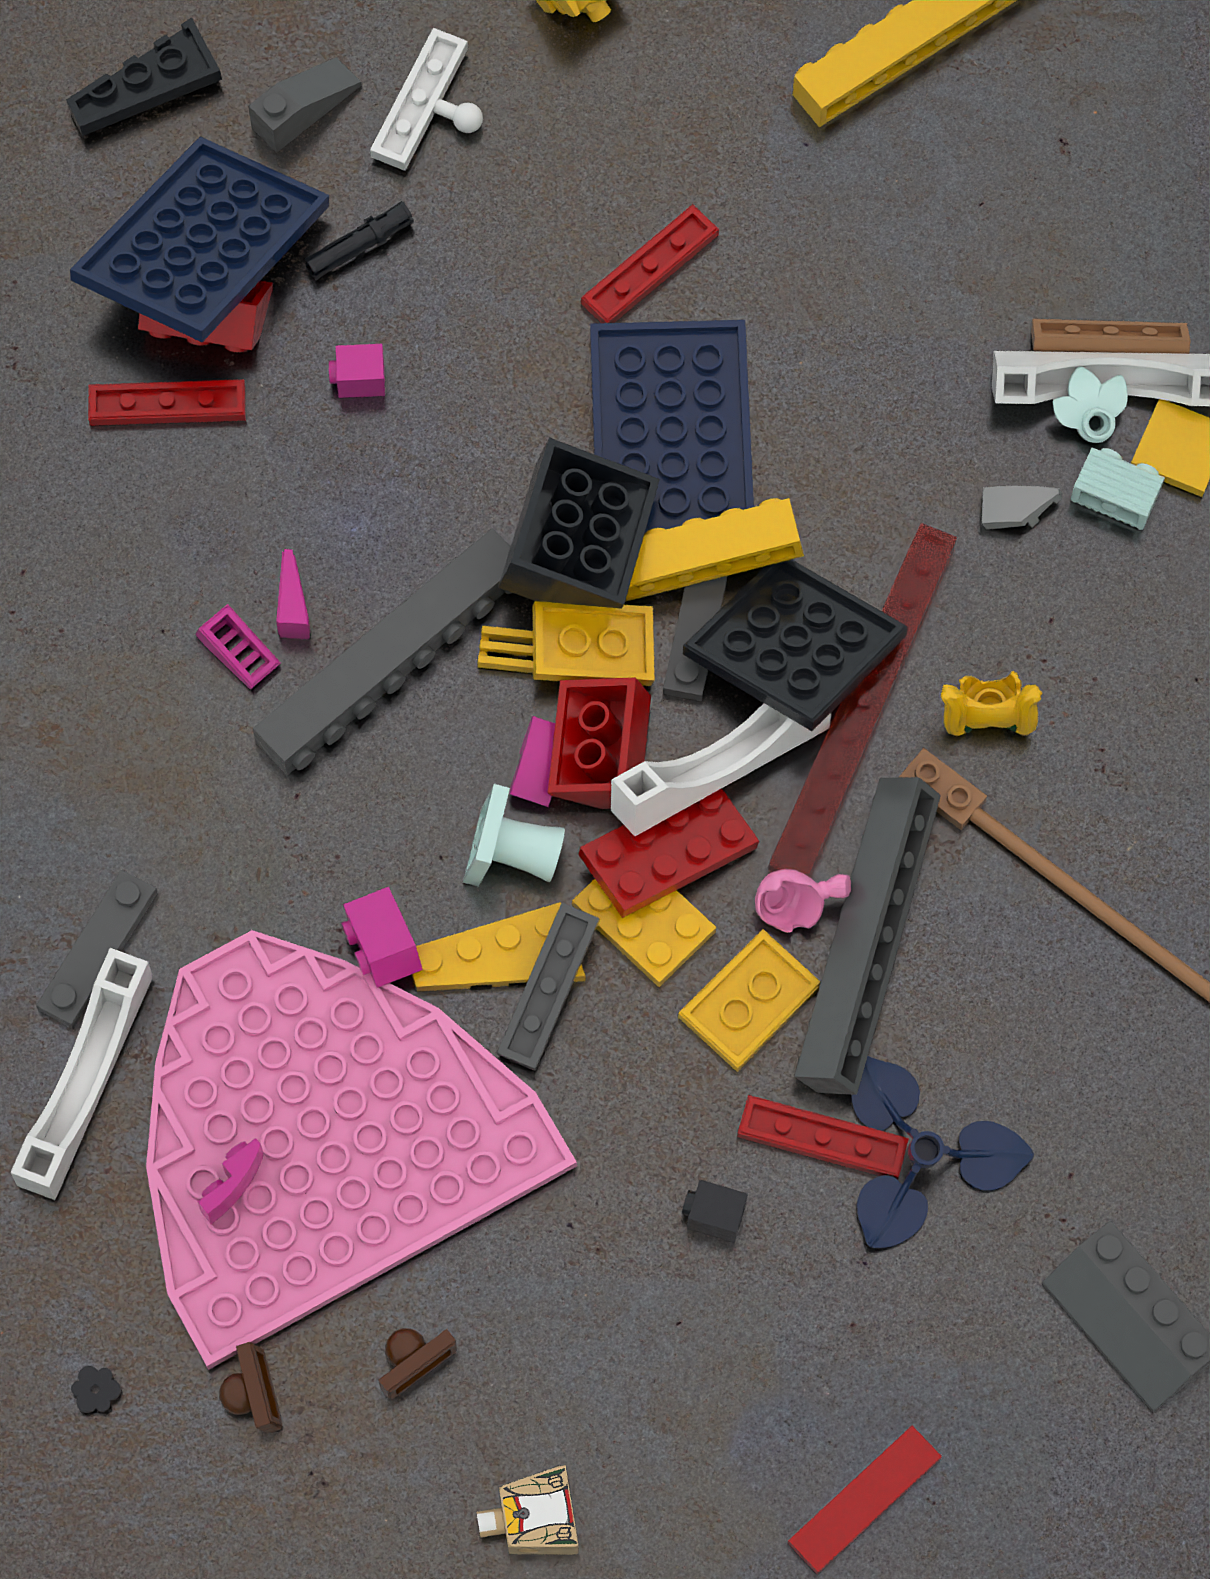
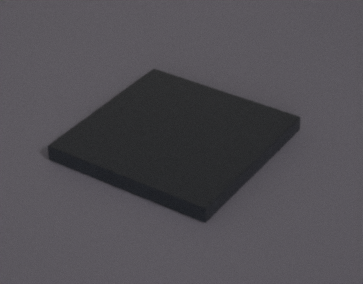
M791 559L767 565L761 569L683 645V655L808 730L813 731L907 636L908 626Z

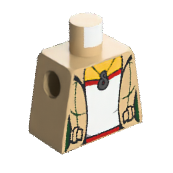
M565 1465L499 1487L502 1508L477 1512L480 1538L506 1534L510 1554H579Z

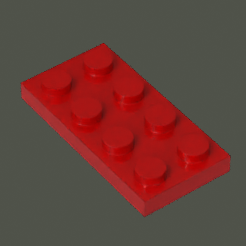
M721 788L637 836H634L623 825L581 846L578 855L623 918L757 849L759 840Z

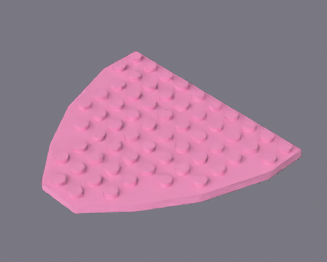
M251 930L179 969L155 1061L146 1169L167 1294L208 1370L236 1355V1346L247 1342L256 1344L577 1167L574 1156L537 1093L441 1009L390 983L377 988L371 973L363 975L359 967L345 960ZM256 1138L261 1144L264 1154L258 1171L236 1203L211 1225L201 1212L198 1201L203 1198L202 1192L213 1182L220 1179L224 1182L228 1179L222 1165L227 1160L226 1154L237 1144L243 1141L248 1144Z

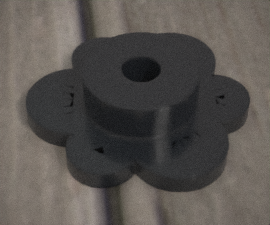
M85 1366L79 1371V1381L72 1384L71 1392L77 1397L76 1404L80 1411L90 1413L97 1409L100 1412H105L110 1408V1401L120 1396L121 1387L116 1380L112 1379L113 1374L110 1369L101 1368L98 1371L93 1366ZM94 1388H99L98 1393H92Z

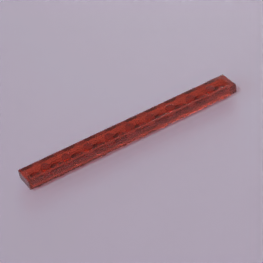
M920 523L882 609V612L908 626L907 636L840 703L770 860L769 871L793 869L810 876L957 541L956 536Z

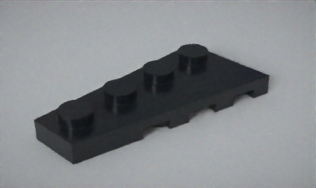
M192 17L181 24L182 30L171 37L165 34L153 42L154 48L139 58L133 55L124 61L123 68L112 76L105 74L66 99L68 109L82 136L222 80L220 69Z

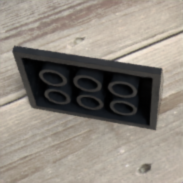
M549 437L536 462L498 587L534 601L622 609L660 479Z

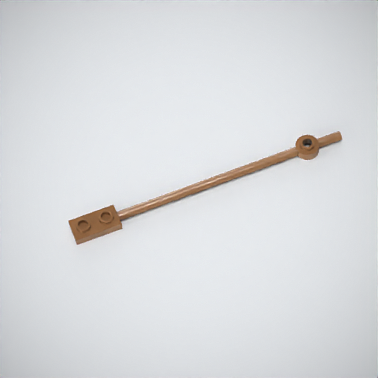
M925 748L920 751L899 776L921 778L941 795L937 813L960 830L969 821H972L1210 1003V982L981 809L982 805L986 802L987 795Z

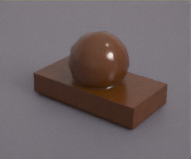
M410 1328L394 1331L388 1337L385 1344V1355L395 1368L378 1380L380 1389L388 1400L396 1398L456 1353V1340L448 1329L428 1343H426L424 1337L418 1331Z
M251 1342L236 1346L242 1373L232 1374L223 1381L219 1389V1399L223 1407L229 1413L235 1415L247 1414L252 1411L256 1428L268 1434L281 1430L283 1425L264 1349Z

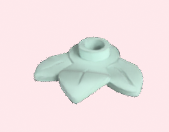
M1077 367L1068 382V396L1058 397L1052 401L1055 416L1062 425L1077 429L1079 435L1084 440L1092 443L1103 442L1113 434L1115 417L1126 407L1128 399L1127 385L1122 375L1112 377L1101 384L1100 380L1092 372L1084 367ZM1093 416H1098L1100 426L1097 430L1093 431L1089 426V421Z

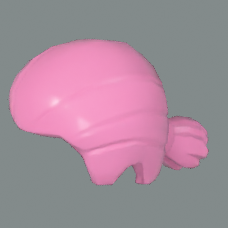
M781 869L773 871L761 881L757 888L754 901L755 910L765 923L788 933L797 927L809 929L820 919L824 908V899L830 897L845 898L849 896L851 892L850 876L837 874L827 881L817 883L809 876L797 870Z

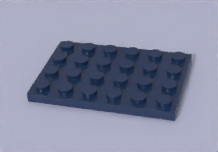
M200 136L70 269V279L72 282L195 340L203 342L329 207V195Z
M745 320L590 324L594 454L660 479L645 532L654 528L670 529L682 526L685 521L693 518L705 520L717 517L724 511L733 508L744 510L754 507Z

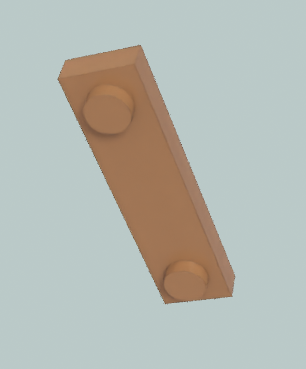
M1032 319L1031 327L1034 351L1189 354L1191 340L1187 323Z

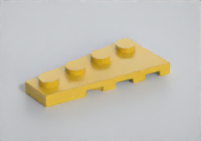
M561 902L416 946L423 969L412 974L417 992L468 989L476 985L500 987L509 986V983L527 982ZM582 964L574 982L586 981Z

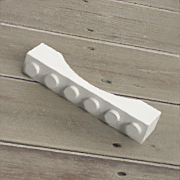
M994 351L992 392L995 403L1036 404L1068 396V382L1072 373L1077 367H1084L1092 372L1100 380L1101 384L1112 377L1122 375L1127 385V395L1162 399L1189 406H1210V354Z
M763 703L745 722L709 747L676 760L663 762L644 761L611 779V811L634 836H637L830 728L831 713L813 731H810Z
M112 948L109 949L94 983L83 1023L66 1067L45 1109L27 1134L10 1172L17 1186L56 1200L153 978L148 961Z

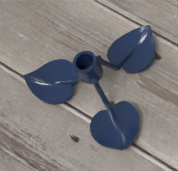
M868 1056L857 1095H851L854 1112L863 1125L881 1131L887 1129L895 1122L900 1129L912 1138L908 1147V1155L913 1163L903 1184L892 1176L884 1175L870 1180L860 1191L857 1200V1215L866 1244L869 1247L887 1248L895 1246L912 1237L921 1228L927 1216L928 1202L921 1192L909 1189L920 1168L934 1166L943 1155L962 1158L960 1173L963 1179L974 1188L983 1191L1002 1188L1011 1182L1022 1168L1033 1159L1034 1153L1032 1149L1017 1133L991 1121H977L965 1126L959 1134L961 1150L944 1146L941 1137L934 1132L923 1131L919 1133L917 1129H913L901 1118L912 1114L918 1106L920 1090L916 1079L905 1068L897 1064Z

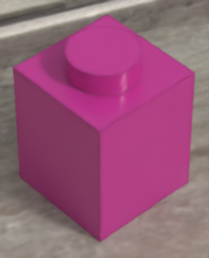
M382 344L336 346V360H329L330 384H337L339 398L385 396Z

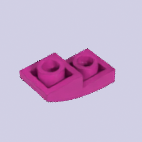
M535 716L531 717L519 752L521 757L510 786L509 794L547 807L549 806L552 796L548 794L555 723Z
M256 1138L248 1144L243 1141L234 1146L226 1154L227 1160L222 1163L228 1179L224 1182L221 1179L217 1180L202 1192L203 1198L198 1201L201 1212L211 1225L236 1203L258 1171L264 1154L261 1144Z

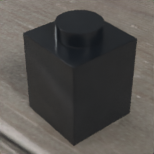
M699 1180L696 1192L688 1190L682 1209V1214L688 1216L687 1229L735 1243L747 1205L748 1194Z

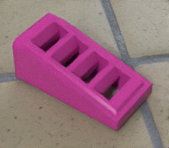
M284 549V552L282 551L276 620L278 635H280V638L309 639L310 624L296 558L292 549Z
M228 604L204 623L195 634L250 690L281 664ZM227 624L231 630L218 639L214 634ZM238 635L242 641L229 651L225 645ZM248 646L254 650L241 662L235 658ZM261 657L265 663L250 675L246 668L257 658Z

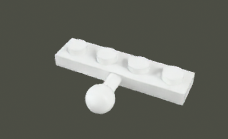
M436 28L432 29L370 149L371 158L406 171L435 113L453 120L455 127L463 133H472L480 128L483 122V114L477 105L462 103L457 106L442 100L468 50V41Z

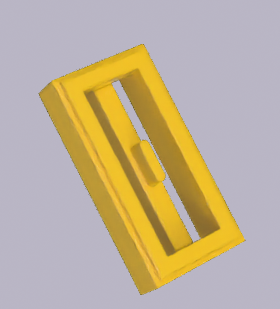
M482 626L477 662L478 668L533 673V661L488 656V652L507 653L525 657L533 656V646L489 641L533 644V631Z

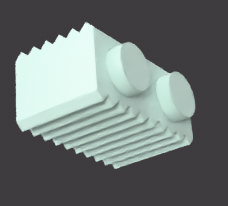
M1091 448L1074 485L1071 500L1078 502L1081 506L1085 505L1088 509L1092 508L1095 512L1100 511L1103 515L1107 514L1110 518L1114 517L1117 521H1122L1124 524H1130L1132 527L1143 530L1159 496L1165 477L1160 476L1158 471L1148 464L1139 463L1136 466L1122 460V456L1114 450Z

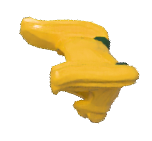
M1011 671L1003 679L985 682L973 676H964L959 679L960 690L953 685H943L941 699L944 702L943 721L947 733L960 736L970 733L973 729L987 727L1008 728L1022 736H1027L1036 730L1038 723L1037 702L1041 700L1042 691L1036 685H1026L1021 690L1022 681L1014 671Z

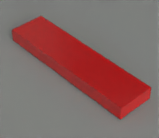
M692 204L581 297V304L600 323H615L719 236V228Z
M245 380L89 384L90 426L246 421Z
M751 1095L747 1097L737 1133L738 1138L878 1176H892L897 1180L909 1138Z
M911 1426L790 1538L788 1544L818 1575L927 1473L942 1456Z

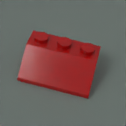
M259 281L203 342L195 340L142 314H139L138 329L149 331L151 336L157 338H170L172 336L187 338L189 343L195 345H208L209 343L225 345V349L232 352L252 350L261 336L273 283Z
M636 677L560 680L548 794L550 796L600 809H611V779L645 761L651 695Z

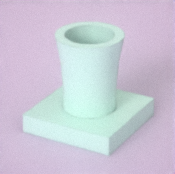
M494 784L480 811L463 883L479 887L492 861L507 864L550 882L561 852L565 828L541 826L503 817L510 788Z

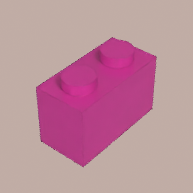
M389 887L343 904L348 920L342 922L341 925L350 946L357 943L360 950L354 952L359 968L363 975L371 973L377 988L423 970L414 940Z

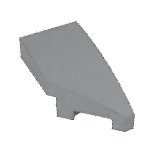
M1040 486L983 487L982 524L986 530L1025 526L1026 523L1033 528L1040 521L1038 517L1053 502L1057 504L1062 499V493L1059 488Z

